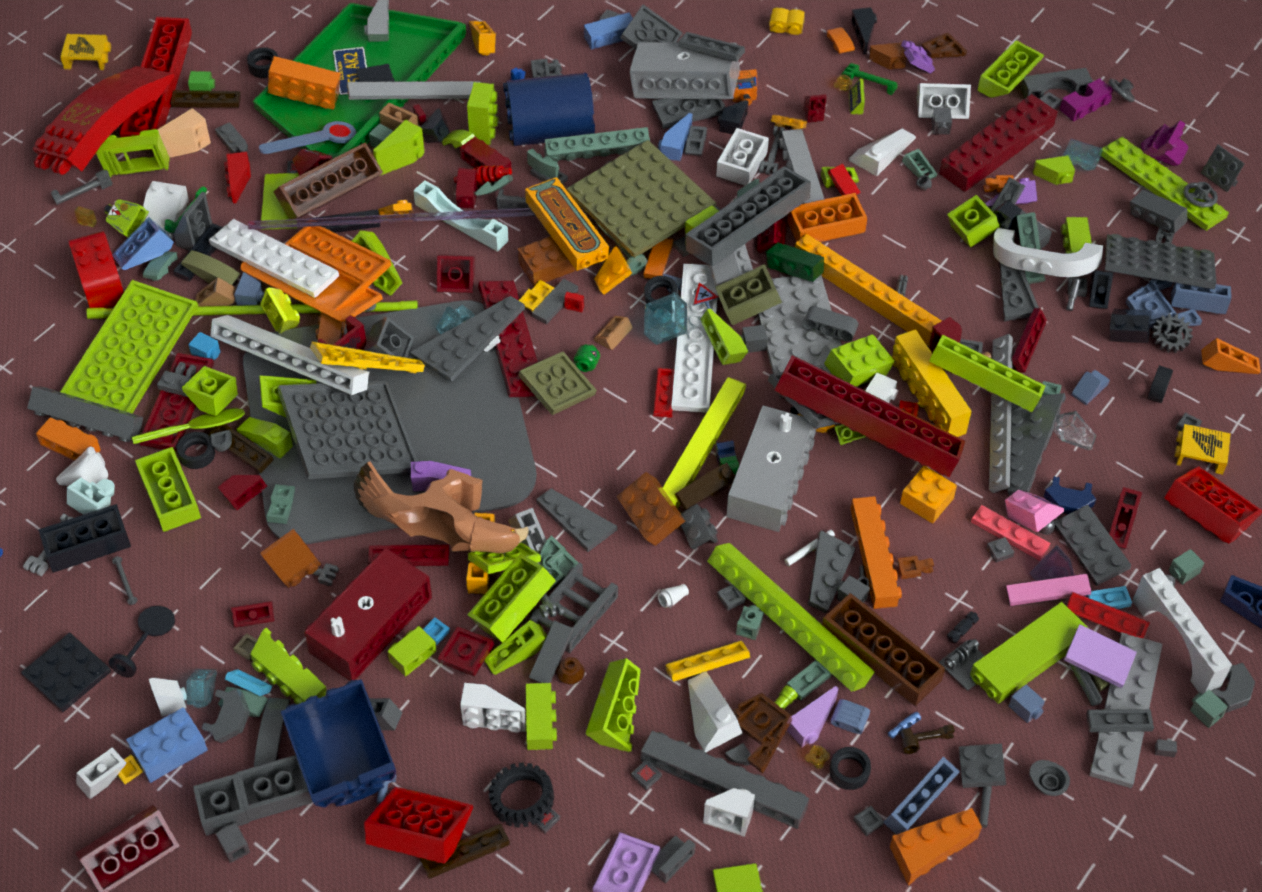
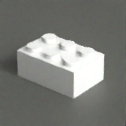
M736 128L717 161L716 176L745 186L749 184L760 167L761 161H763L767 154L769 138Z

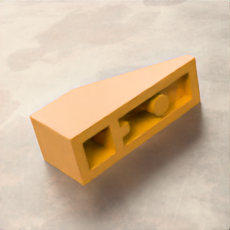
M469 21L475 49L481 55L495 53L496 33L486 21Z

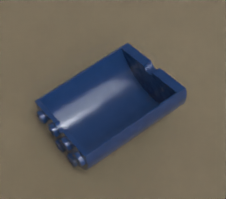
M587 72L506 80V83H503L508 125L511 124L512 130H509L510 140H513L514 146L545 143V139L595 134L593 98Z
M362 679L351 680L345 686L327 690L326 695L322 698L311 696L305 702L289 705L285 710L281 711L314 805L326 808L331 803H335L336 807L357 802L384 788L383 783L385 781H392L395 777L396 768Z

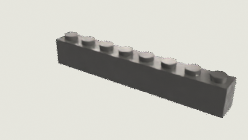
M651 731L641 750L642 762L647 760L654 767L719 795L733 788L748 790L751 794L755 795L753 810L798 829L808 808L809 798L803 793L789 790L780 783L768 781L762 775H754L747 772L741 766H733L722 758L712 757L705 751L689 747L683 741H675L664 733Z

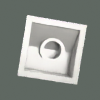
M733 788L706 800L703 823L745 837L753 813L755 795L745 789Z

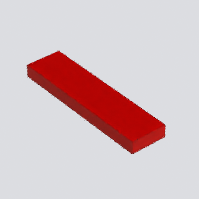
M1073 591L1066 605L1077 616L1120 633L1123 632L1139 638L1145 637L1150 621Z

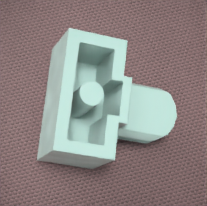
M79 478L67 487V505L83 515L111 506V497L114 495L115 485L109 479H102L95 484L94 482L89 483L83 478Z

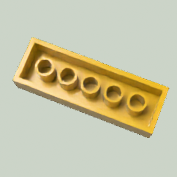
M916 329L896 336L892 355L895 361L893 366L898 368L902 379L906 380L910 391L916 395L920 406L926 410L929 420L933 421L937 427L957 437L965 435L972 411L942 367L936 366L929 361L932 353Z

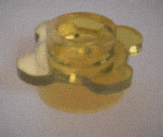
M840 75L837 78V82L834 83V87L848 91L853 81L847 75Z
M818 745L812 746L810 753L805 755L806 762L813 763L817 769L823 768L824 762L830 759V753Z

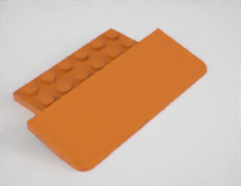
M311 221L287 241L285 245L338 270L339 277L316 298L245 262L241 264V270L275 289H280L283 293L342 322L346 321L345 319L348 316L352 315L355 317L383 299L382 294L368 287L392 266L389 259Z

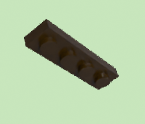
M173 90L171 105L172 107L239 108L241 93L240 91Z
M226 424L215 426L207 434L211 438V434L229 430L232 435V444L227 451L259 473H262L274 461L270 454Z
M499 824L459 841L454 853L445 864L420 858V861L428 879H431L510 845V841L502 824Z

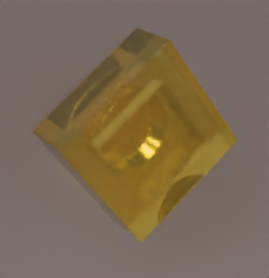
M80 206L75 209L78 223L94 228L97 224L94 211Z

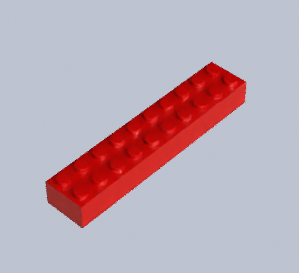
M156 17L141 67L173 73L175 76L156 102L148 103L123 122L120 131L121 138L138 136L141 131L158 130L165 125L171 107L173 90H176L192 36L189 19Z

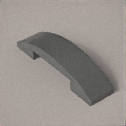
M269 698L260 725L254 767L279 760L278 751L284 727L281 711L290 705V699Z

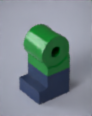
M734 442L716 443L715 455L718 465L721 466L728 463L736 475L739 462L735 454Z

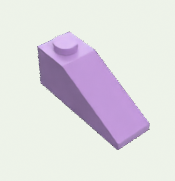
M836 686L792 716V721L787 731L801 747L813 744L818 739L837 699L838 688Z

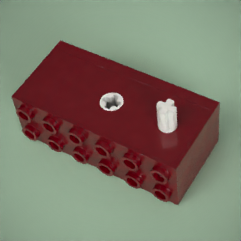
M385 548L381 553L376 554L373 561L361 570L360 575L355 580L350 581L346 589L334 598L333 603L327 609H323L319 617L306 627L304 634L309 653L347 680H356L432 599L430 577Z

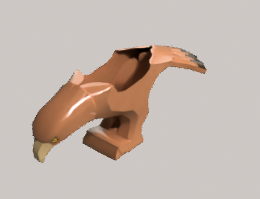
M367 462L361 467L354 481L356 499L366 512L398 526L410 537L420 535L443 540L451 545L452 551L470 550L471 552L507 553L514 550L520 542L527 538L529 533L528 527L516 529L474 515L472 511L480 508L482 480L453 469H449L443 479L432 481L425 493L414 496H405L392 492L371 462Z

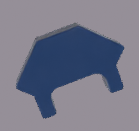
M1054 476L1051 486L1045 489L1043 497L1047 501L1064 508V512H1062L1064 514H1070L1086 505L1092 508L1096 501V498L1091 493V483H1085L1084 489L1080 491L1061 487L1059 485L1060 478Z

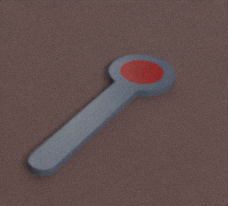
M334 121L326 124L323 131L261 144L259 152L270 154L327 140L336 143H347L356 135V130L346 122Z

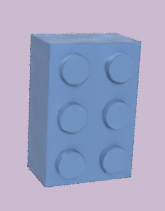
M184 707L126 739L132 754L150 783L208 750L204 738Z

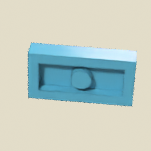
M1126 586L1091 591V595H1086L1088 598L1116 609L1127 608L1132 605Z

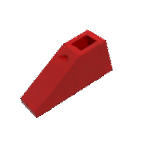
M248 152L227 154V161L224 162L225 171L229 173L225 174L226 182L230 184V186H227L228 197H232L233 204L238 202L251 177Z

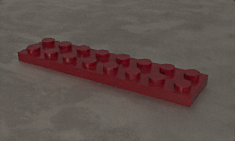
M479 281L478 288L484 310L509 296L519 301L514 281ZM522 311L499 334L500 342L495 346L508 396L536 397L518 376L521 370L538 363Z

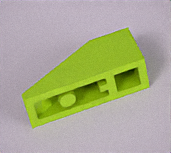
M707 309L700 321L722 365L741 362L748 353L741 336L715 312Z
M249 417L236 429L238 433L280 459L293 447L290 432L272 422Z
M530 620L488 654L485 662L492 673L496 675L538 653L543 647L547 634L542 626Z

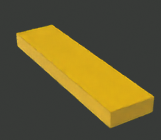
M738 641L668 663L665 667L674 682L749 658L750 653L742 641Z

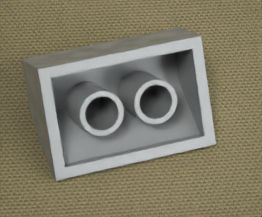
M745 244L713 267L709 265L716 287L753 270Z

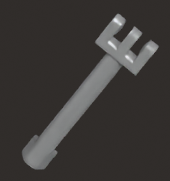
M62 514L60 521L63 522L73 517ZM43 550L38 558L30 556L24 563L23 568L26 570L30 569V572L42 576L49 568L48 563L45 562L47 560L45 550Z

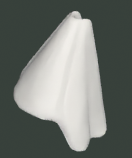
M88 447L81 456L56 478L59 485L70 486L79 478H83L89 483L94 482L95 484L102 479H107L108 472L101 454L95 452L93 447Z

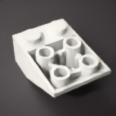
M464 683L461 700L464 726L469 728L484 727L490 730L504 729L511 732H526L525 708L487 685Z

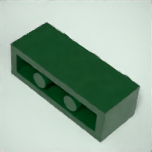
M778 242L766 252L767 268L814 282L824 272L823 256Z

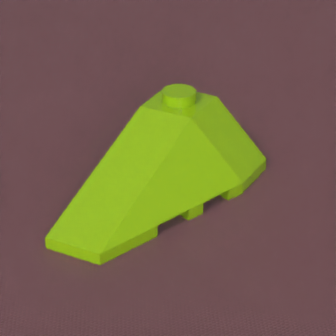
M360 230L352 240V242L391 261L383 244L373 232ZM392 261V266L373 282L376 287L388 295H392L402 284Z

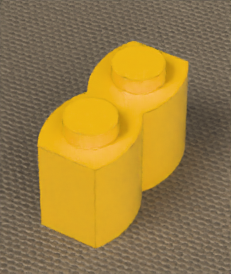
M773 8L770 19V31L776 33L786 32L792 35L802 34L805 12L797 9Z

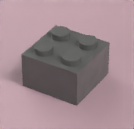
M236 774L193 786L201 823L206 836L217 833L222 827L232 825L235 822L237 826L249 823Z

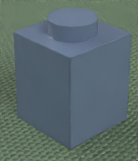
M1026 684L1012 696L1009 707L1028 723L1033 718L1036 720L1041 716L1044 711L1042 708L1045 701Z

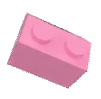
M1017 490L1005 499L1008 518L1036 532H1039L1064 512V508L1022 490Z

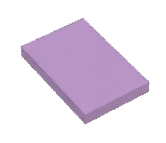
M1079 624L1064 660L1122 688L1137 652Z
M619 833L595 882L593 892H641L660 852V847Z

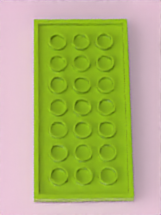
M132 280L60 392L133 413L198 308V303Z

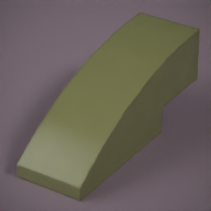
M193 250L181 263L209 284L218 277L233 286L240 276L239 272L223 262Z

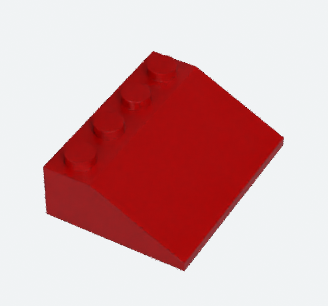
M1199 466L1177 478L1164 497L1169 501L1170 505L1185 512L1188 518L1196 520L1205 530L1213 532L1219 540L1228 544L1236 540L1262 513L1260 508Z
M395 786L364 822L366 844L445 864L458 845L473 810V805Z

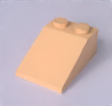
M193 108L158 129L169 157L197 152L211 143L205 118Z

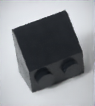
M1114 309L1111 314L1110 340L1114 342L1148 343L1152 310Z

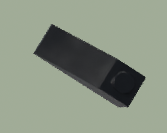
M871 7L852 9L851 24L863 55L867 54L874 25L877 23V16L873 13Z

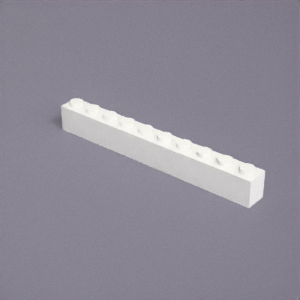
M225 315L212 319L211 337L351 395L367 390L368 371L354 366L321 364L310 348L232 316Z

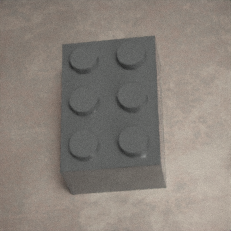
M296 755L236 772L249 822L313 803Z

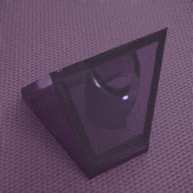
M1058 545L1030 572V575L1036 581L1075 576L1070 558Z

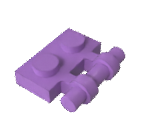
M902 41L901 45L905 49L904 54L909 62L931 74L935 68L932 64V59L927 56L924 48L915 46L911 41Z

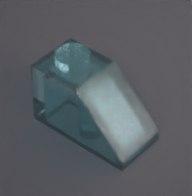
M196 669L187 679V705L202 708L211 702L217 669Z

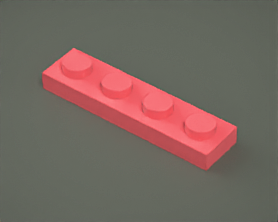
M983 505L980 506L971 520V523L1000 539L1005 537L1010 545L1039 561L1051 544Z

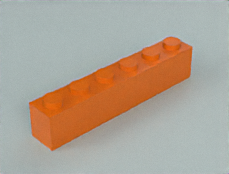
M875 496L853 498L850 510L865 575L869 580L868 587H870L869 592L873 609L897 607L899 598L902 597L901 587L897 586L896 583L898 580L896 569L893 570L892 567L893 554L889 553L888 550L889 538L884 534L885 522L880 517L881 505L877 504Z

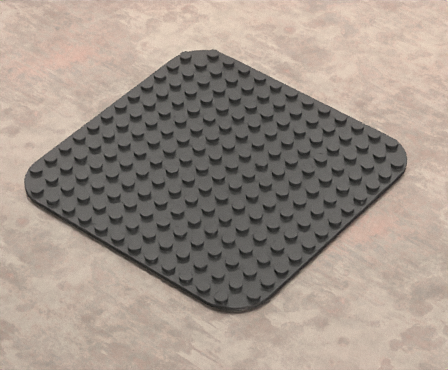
M462 300L356 319L364 324L367 342L373 324L385 317H389L415 337L410 349L411 352L484 311V306L479 302ZM320 325L288 329L280 334L277 331L271 333L310 348L312 341L317 342L316 329ZM345 325V333H344V335H346V334L348 333V332H347V326H346V325ZM495 346L488 352L483 350L452 382L426 365L423 372L417 373L378 368L363 369L369 372L368 382L388 381L418 462L433 461L471 470L472 477L482 480L480 508L473 510V514L517 505L533 491L537 472L519 398L508 396ZM246 351L243 358V368L251 418L272 422L290 432L293 447L281 459L257 445L274 459L262 473H259L268 486L262 490L265 517L271 505V495L275 484L295 486L293 503L287 524L267 522L272 533L280 539L294 529L306 544L399 528L385 519L371 515L359 505L354 491L356 476L307 479L287 418L262 407L259 376L315 379ZM409 352V355H408L407 358L415 359V358L411 357V354H410V352ZM316 380L317 384H324ZM411 473L380 475L392 492L396 494L414 496L426 492L413 491Z

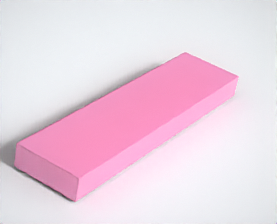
M1087 574L1006 585L1010 606L1069 598L1072 591L1083 596L1091 595Z

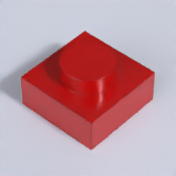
M566 292L565 309L582 313L584 309V296Z

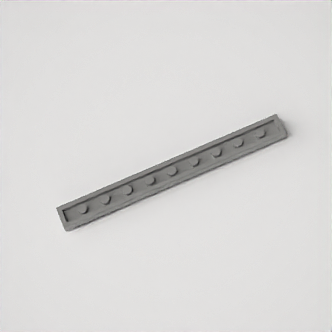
M1009 334L993 340L992 359L1012 369L1013 338ZM991 392L989 490L995 493L1010 488L1011 402Z

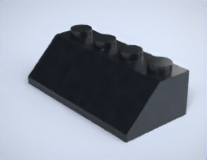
M117 504L38 529L53 573L131 547Z

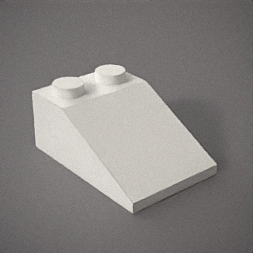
M152 181L143 205L149 211L146 219L150 217L163 229L166 219L175 222L185 211L189 202L186 186ZM165 230V232H166V233L169 235V237L172 239V237H173L174 234H173V233H170V232H167V231Z

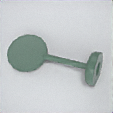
M597 223L616 242L628 258L626 262L632 272L631 275L641 272L647 264L646 257L643 254L636 258L632 257Z

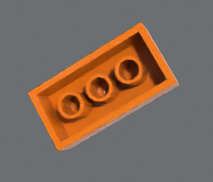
M274 56L269 69L268 93L334 110L339 96L341 73Z
M856 193L801 204L788 213L787 222L796 242L806 234L819 242L864 233L866 231L867 216Z

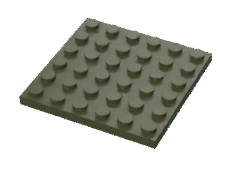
M649 140L567 188L574 201L634 258L684 228L685 221L702 212V210L711 205L716 208V202Z

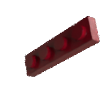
M1041 308L1033 309L1020 342H1018L1016 351L1012 356V364L1019 373L1026 372L1046 325L1047 319Z
M369 545L368 565L373 561L376 554L381 553L387 548L413 566H449V545Z

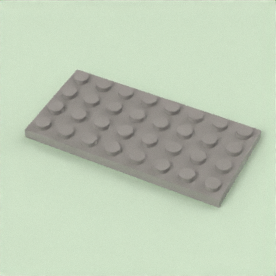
M820 275L814 282L795 276L773 278L772 281L782 303L757 314L760 325L765 326L768 337L767 353L773 374L784 372L792 355L814 366L822 364L828 370L824 362L831 349L842 346L841 341L810 331L802 324L811 306L832 311L822 276ZM778 392L779 398H785Z

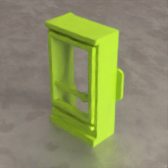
M156 129L141 131L138 136L117 138L115 135H110L96 152L103 169L108 171L110 177L112 175L164 168L168 170L170 157L159 131ZM152 149L155 157H141L130 160L126 152ZM123 153L127 161L118 162L115 154Z

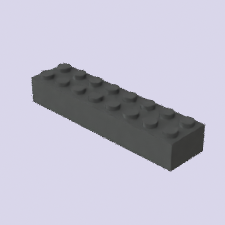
M785 166L688 232L686 234V251L713 267L810 198L811 181Z

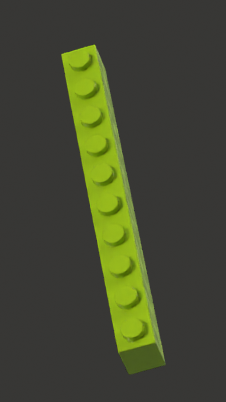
M727 543L715 547L707 561L850 691L853 692L866 686L874 674V671L732 544Z

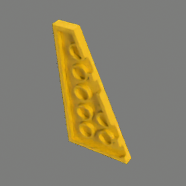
M313 341L310 347L321 364L354 366L360 369L403 370L409 373L423 372L425 366L421 360Z

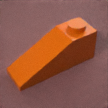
M1218 338L1201 349L1202 363L1217 371L1249 374L1261 373L1258 357Z

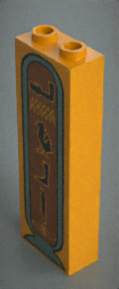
M557 177L525 189L526 203L576 271L608 259V244Z

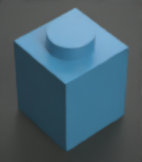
M201 332L188 344L193 356L214 360L220 354L218 340Z

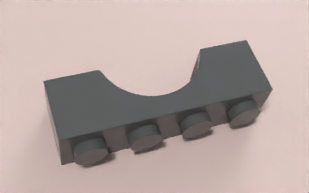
M1087 68L1025 76L1022 79L1020 89L1024 98L1033 94L1040 99L1045 92L1051 89H1063L1070 93L1077 92L1079 95H1083L1086 92L1087 85L1093 82Z

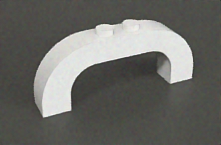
M997 228L994 233L993 254L1000 263L1014 269L1059 277H1075L1093 272L1102 261V245L1085 243L1078 252L1062 254L1016 245L1014 243V230Z

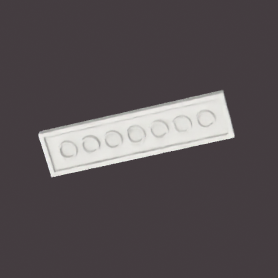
M235 219L231 220L209 239L210 245L314 298L339 277L338 270Z

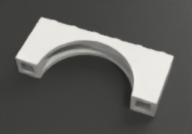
M1160 568L1143 575L1133 598L1135 606L1143 617L1156 611L1162 613L1178 629L1188 648L1192 662L1191 682L1199 693L1204 694L1207 690L1212 692L1213 689L1220 690L1232 666L1230 661Z

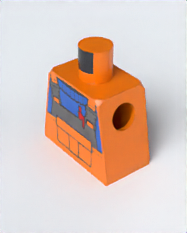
M756 69L739 72L732 99L733 102L748 100L749 106L752 104V100L757 99Z

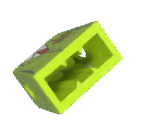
M120 199L116 200L114 205H106L104 209L105 214L108 215L106 221L127 238L134 233L149 214V211L141 205Z

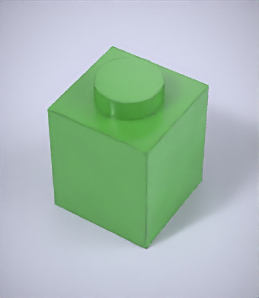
M191 71L188 81L190 91H212V89H215V79H212L211 72Z

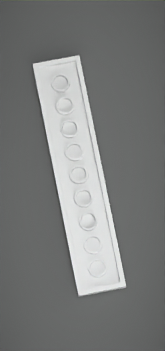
M684 264L672 409L675 411L707 413L710 407L714 347L700 321L707 310L706 304L702 303L695 306L693 304L699 282L716 295L718 293L715 289L716 286L714 285L709 265ZM717 299L709 301L711 310L715 313Z

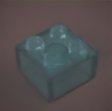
M676 293L645 304L644 334L654 344L658 345L687 333V303Z

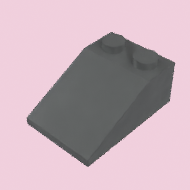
M201 192L183 214L174 232L177 247L190 251L211 226L212 220L205 192Z

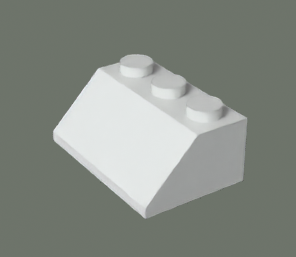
M919 83L917 90L918 117L932 118L934 108H951L952 118L969 119L971 85Z

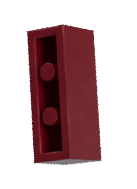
M475 136L460 146L461 159L473 168L479 166H503L504 168L512 169L509 158L504 157L496 149L491 148L483 140Z

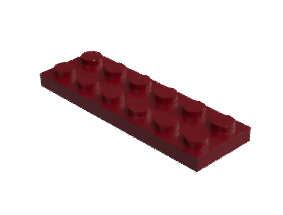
M177 353L169 372L175 373L179 362H183L186 364L185 371L183 372L184 376H186L190 365L196 366L195 374H197L204 366L212 369L214 362L210 358ZM161 390L142 434L167 427L188 424L196 405L189 397ZM186 429L167 436L140 442V445L164 450L173 447L174 451L177 452L178 441L184 436Z

